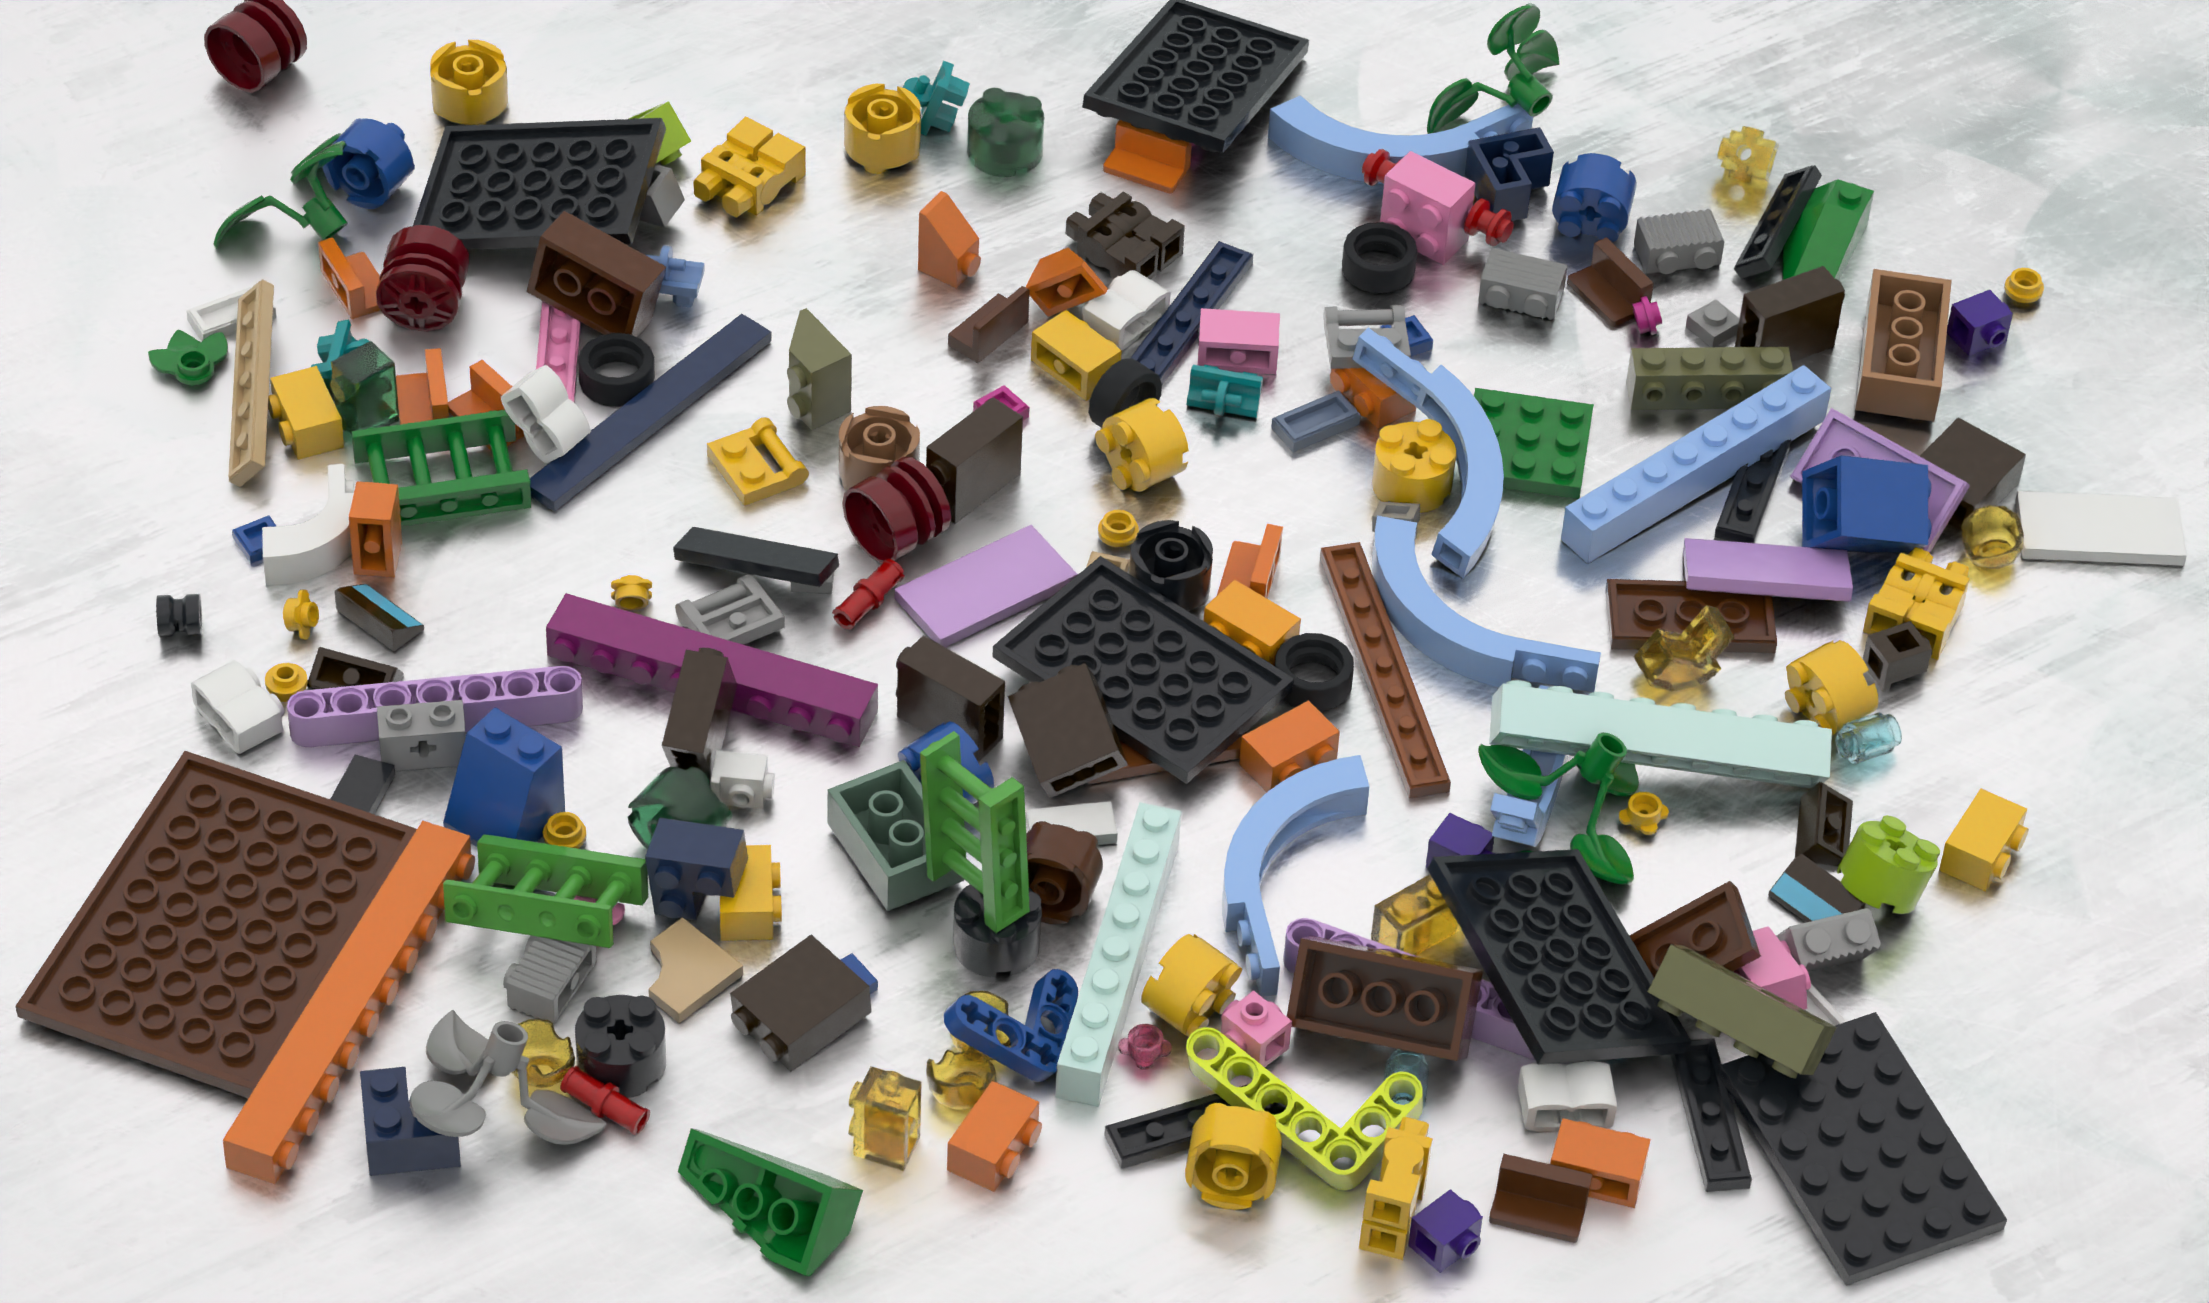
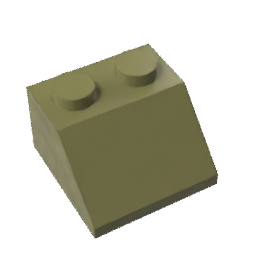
M807 308L800 310L789 347V368L787 369L789 397L787 398V405L791 414L796 419L800 418L812 431L851 412L852 354Z

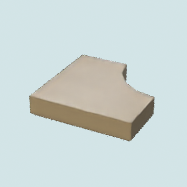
M683 917L650 941L651 952L660 961L661 971L659 978L649 988V997L659 1008L678 1023H681L743 976V965Z

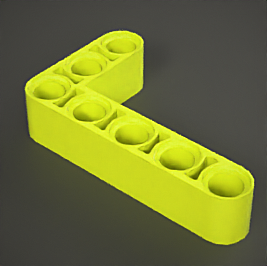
M1203 1027L1195 1030L1187 1039L1186 1050L1190 1071L1231 1106L1264 1111L1267 1105L1274 1102L1285 1105L1286 1109L1282 1113L1273 1115L1277 1122L1276 1127L1281 1134L1282 1147L1330 1186L1338 1190L1354 1189L1382 1160L1388 1127L1399 1130L1403 1117L1418 1120L1423 1112V1089L1421 1082L1415 1075L1409 1072H1397L1386 1078L1344 1126L1340 1128L1220 1031L1214 1028ZM1206 1048L1214 1049L1218 1052L1217 1056L1210 1060H1202L1196 1055ZM1240 1075L1248 1076L1252 1079L1251 1083L1244 1087H1236L1230 1082L1233 1078ZM1398 1093H1408L1414 1098L1413 1101L1405 1105L1397 1104L1391 1100ZM1370 1125H1378L1385 1130L1377 1137H1368L1362 1133L1363 1129ZM1306 1130H1315L1320 1133V1137L1313 1142H1304L1298 1138L1299 1134ZM1342 1157L1350 1158L1355 1162L1354 1166L1346 1170H1339L1332 1164L1335 1160Z

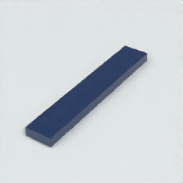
M1218 241L1131 358L1158 374L1163 385L1199 337L1201 308L1220 309L1252 266L1254 254Z

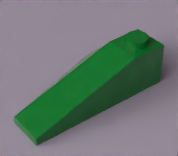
M1839 179L1815 188L1783 247L1782 280L1824 266L1835 279L1839 280L1868 225L1874 190Z
M694 1128L690 1129L677 1171L712 1205H718L734 1221L732 1223L733 1226L741 1233L748 1234L761 1247L759 1251L770 1261L805 1276H811L850 1234L863 1193L862 1189L829 1175Z

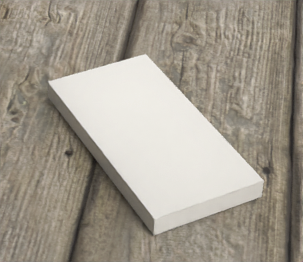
M2017 491L2015 503L2023 559L2185 565L2187 554L2178 498Z

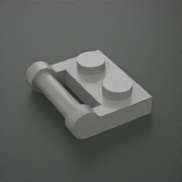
M1391 305V309L1338 310L1337 306L1324 307L1323 320L1330 369L1363 368L1352 358L1358 337L1366 329H1339V326L1391 325V328L1370 329L1378 335L1388 338L1394 347L1411 358L1404 305Z
M751 574L738 578L737 584L693 602L687 599L675 605L677 617L684 627L743 645L785 628V616Z

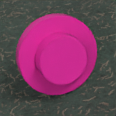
M1647 296L1641 297V302L1632 304L1640 334L1650 332L1651 335L1657 334L1656 326L1662 324L1657 302L1649 303Z

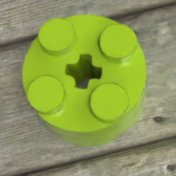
M1886 815L1883 816L1881 821H1866L1858 827L1837 868V874L1843 873L1842 885L1862 902L1877 909H1880L1882 903L1895 906L1892 913L1906 914L1912 912L1920 900L1938 865L1937 858L1940 855V849L1934 843L1920 839L1907 831L1906 825L1900 819Z

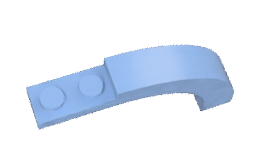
M1300 95L1270 109L1268 138L1296 159L1314 168L1364 182L1362 166L1365 159L1370 153H1376L1379 149L1388 151L1390 153V161L1395 164L1412 151L1448 170L1465 176L1468 141L1532 129L1533 117L1518 103L1514 107L1508 104L1453 129L1424 135H1389L1365 131L1341 123L1316 109Z
M1368 327L1358 337L1352 360L1417 407L1429 419L1439 422L1442 430L1450 436L1455 444L1456 462L1461 482L1460 505L1451 520L1438 533L1431 555L1464 579L1475 566L1486 547L1501 503L1504 474L1497 437L1481 405L1455 375L1443 365H1440L1431 374L1419 361L1409 358L1394 347L1388 338L1378 335Z
M1377 516L1372 552V575L1390 621L1415 648L1455 673L1495 687H1500L1503 683L1506 684V682L1515 678L1554 686H1564L1574 690L1595 691L1601 652L1504 635L1486 629L1462 617L1448 607L1433 592L1420 571L1415 554L1417 522Z
M1540 685V686H1539L1540 689H1548V688H1549V687L1543 686V685ZM1527 749L1522 750L1539 765L1542 772L1541 776H1548L1567 763L1569 756ZM1563 775L1550 785L1541 786L1542 794L1536 800L1521 799L1508 793L1506 796L1494 793L1490 809L1496 819L1492 836L1536 847L1547 826Z
M1361 755L1321 763L1300 771L1280 782L1251 807L1232 837L1224 869L1222 917L1225 932L1237 931L1240 947L1247 946L1249 953L1246 954L1247 975L1249 980H1256L1261 997L1277 995L1280 973L1278 957L1261 898L1260 884L1262 878L1277 854L1300 835L1331 821L1367 815L1370 786Z

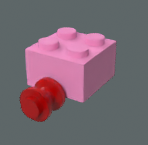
M1379 149L1376 153H1370L1363 163L1362 173L1364 174V182L1370 186H1375L1378 182L1384 184L1380 222L1397 225L1408 231L1416 241L1417 252L1442 265L1469 240V235L1474 236L1480 231L1486 234V243L1495 247L1500 242H1506L1513 231L1514 222L1511 221L1512 215L1510 211L1501 209L1496 214L1490 211V202L1483 198L1473 205L1475 182L1412 151L1395 164L1390 161V153L1388 151Z

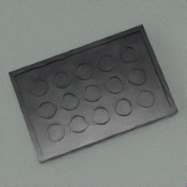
M1169 0L1088 89L1083 97L1082 108L1094 111L1102 117H1112L1128 122L1139 129H1149L1164 134L1172 140H1183L1201 146L1206 151L1223 153L1308 53L1310 40L1190 1Z
M641 118L445 126L413 226L429 225L449 231L462 241L467 250L538 247L540 236L563 211H566L624 244H632L666 131L663 119Z
M1102 556L1097 558L994 644L992 652L994 659L1030 682H1042L1056 676L1061 669L1067 666H1079L1086 663L1097 680L1119 740L1186 784L1291 693L1294 678Z
M1578 849L1433 857L1427 870L1538 1065L1684 1054L1692 1042L1678 1017L1660 1008L1657 1005L1660 999L1648 993L1654 977Z
M1876 1012L1835 1025L1837 1028L1814 1075L1798 1073L1796 1079L1791 1078L1772 1068L1774 1060L1762 1053H1759L1758 1058L1747 1055L1720 1065L1718 1076L1846 1286L2004 1230L2007 1222L2006 1216Z

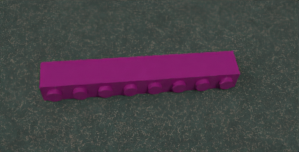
M565 593L546 626L547 656L675 693L686 649L692 651H699V648L718 650L724 654V657H728L737 682L731 710L751 715L757 719L785 725L798 731L826 737L836 742L860 747L878 713L877 683Z

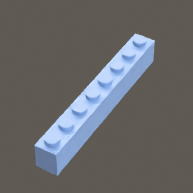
M1805 365L1799 367L1566 506L1561 540L1587 564L1733 477L1740 467L1747 463L1748 467L1759 461L1760 456L1771 449L1773 452L1776 451L1781 443L1788 439L1792 441L1822 423L1826 417L1831 387Z

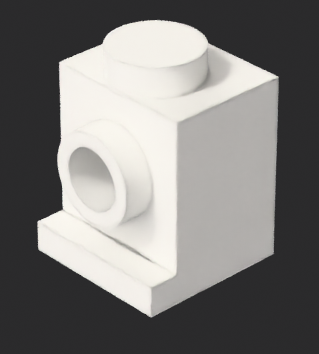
M716 750L710 782L711 811H720L721 805L763 809L765 798H773L775 787V773H768V755Z

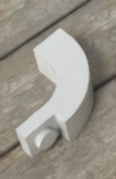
M344 464L328 465V501L324 509L317 516L297 525L262 527L266 586L295 584L317 578L338 567L352 554L349 513L354 495V480L345 479Z

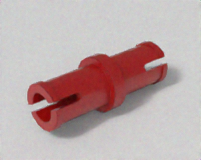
M888 558L867 579H860L853 587L854 592L832 611V614H834L833 618L837 624L846 630H852L856 623L871 609H878L884 602V596L898 582L904 579L905 575L902 574L904 572L902 567L896 561Z
M578 1066L571 1067L561 1082L560 1090L591 1107L593 1115L599 1118L606 1116L629 1130L633 1135L639 1134L649 1120V1109L643 1108L620 1094L619 1088L612 1083L605 1085L582 1071Z

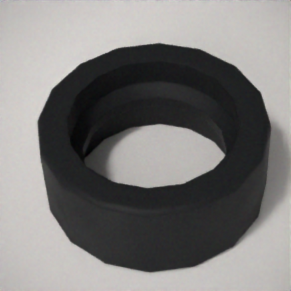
M1373 222L1358 226L1347 235L1344 242L1342 257L1344 276L1352 285L1372 293H1391L1403 289L1412 281L1415 273L1417 260L1416 241L1408 231L1397 225ZM1368 251H1384L1395 255L1400 261L1387 265H1378L1365 261L1359 255Z
M609 333L590 340L580 351L578 360L581 389L594 402L604 406H623L654 382L655 364L650 346L641 338L625 333ZM611 362H626L639 369L629 376L619 378L606 377L595 371L601 365Z
M1132 358L1118 361L1101 376L1092 392L1088 410L1091 421L1102 428L1104 421L1114 414L1149 398L1160 400L1162 391L1161 379L1158 374Z
M1304 633L1291 637L1280 646L1275 656V667L1294 678L1292 692L1283 699L1287 704L1295 708L1310 701L1322 712L1336 708L1347 699L1352 690L1354 659L1346 645L1338 639L1322 633ZM1313 662L1329 666L1338 675L1324 682H1308L1296 677L1290 672V669L1298 664Z

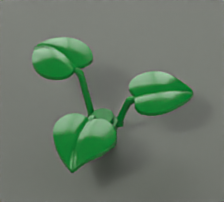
M1528 3L1507 13L1494 25L1487 39V48L1492 55H1498L1507 49V53L1511 58L1504 70L1506 79L1510 81L1508 84L1510 94L1507 95L1480 82L1472 84L1468 78L1460 79L1446 87L1433 102L1427 123L1428 134L1438 132L1443 126L1464 114L1478 99L1479 91L1507 102L1511 107L1518 103L1532 117L1541 114L1548 108L1552 102L1553 95L1535 78L1533 73L1543 68L1559 65L1557 44L1548 31L1542 29L1533 33L1540 21V10L1535 4ZM1520 43V45H1519V47H1518V49H1517V53H1516V52H1515V45H1517V44Z
M341 133L321 143L291 171L292 176L290 180L293 184L307 177L316 194L314 198L302 207L306 212L304 216L270 195L265 198L261 195L236 209L224 220L214 239L213 244L215 248H218L223 236L231 227L257 210L267 206H274L298 221L303 229L311 225L322 241L329 239L344 228L348 222L332 201L327 198L316 176L317 169L333 160L336 156L343 155V150L347 143L343 140L333 144Z
M1599 733L1586 753L1579 750L1574 758L1548 776H1541L1542 772L1539 765L1522 750L1505 745L1486 746L1482 743L1479 745V757L1488 776L1502 790L1521 799H1538L1542 794L1541 786L1550 785L1575 766L1578 767L1581 775L1587 781L1599 784L1600 789L1586 828L1587 835L1576 834L1570 842V849H1578L1594 876L1617 884L1630 885L1634 879L1633 867L1625 849L1613 837L1603 834L1597 835L1596 824L1606 793L1609 792L1624 797L1632 796L1639 786L1635 764L1621 762L1627 754V748L1619 738L1610 733Z

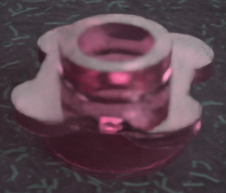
M1139 1024L1129 1031L1128 1038H1122L1119 1041L1118 1049L1121 1054L1129 1055L1135 1061L1137 1068L1147 1070L1152 1068L1153 1062L1160 1057L1169 1056L1172 1051V1045L1169 1041L1163 1040V1033L1158 1027L1151 1024Z

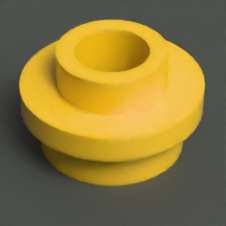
M2018 268L2007 277L2004 290L2011 299L2019 303H2032L2042 297L2044 284L2040 274L2035 270Z
M1125 510L1109 511L1098 525L1099 538L1102 542L1112 547H1126L1133 544L1139 532V526L1134 516Z
M293 663L275 665L265 675L267 691L270 694H275L280 702H288L292 695L304 691L308 683L306 671L301 666Z
M570 812L554 814L549 818L543 829L545 844L579 849L585 843L587 837L584 823L577 815Z

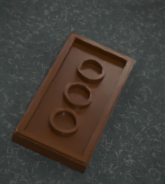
M1607 579L1606 599L1611 649L1776 653L1777 635L1772 596L1686 589V581Z

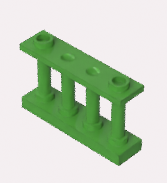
M953 731L942 739L931 743L920 752L927 877L934 882L951 870L957 873L983 894L985 924L997 933L1030 912L1024 786L1013 777L994 788L986 785L961 765L960 735ZM963 789L978 800L979 809L963 797ZM964 820L980 832V840L965 828ZM966 852L982 864V871L966 859Z
M483 834L477 842L479 875L472 883L446 879L443 883L445 922L611 948L614 944L612 909L620 902L643 906L648 899V872L645 859ZM494 883L513 885L515 888L511 890L492 886ZM535 889L557 893L554 896H549L543 894H536L533 892L535 891ZM576 896L595 898L598 900L595 903L581 900H574V898Z

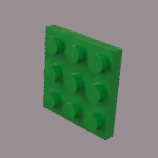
M1475 388L1474 397L1492 424L1499 443L1503 462V488L1579 499L1594 404Z

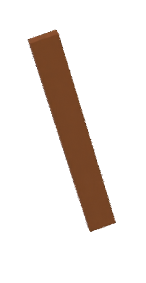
M1356 542L1322 547L1320 550V560L1409 799L1450 792V778L1361 543Z

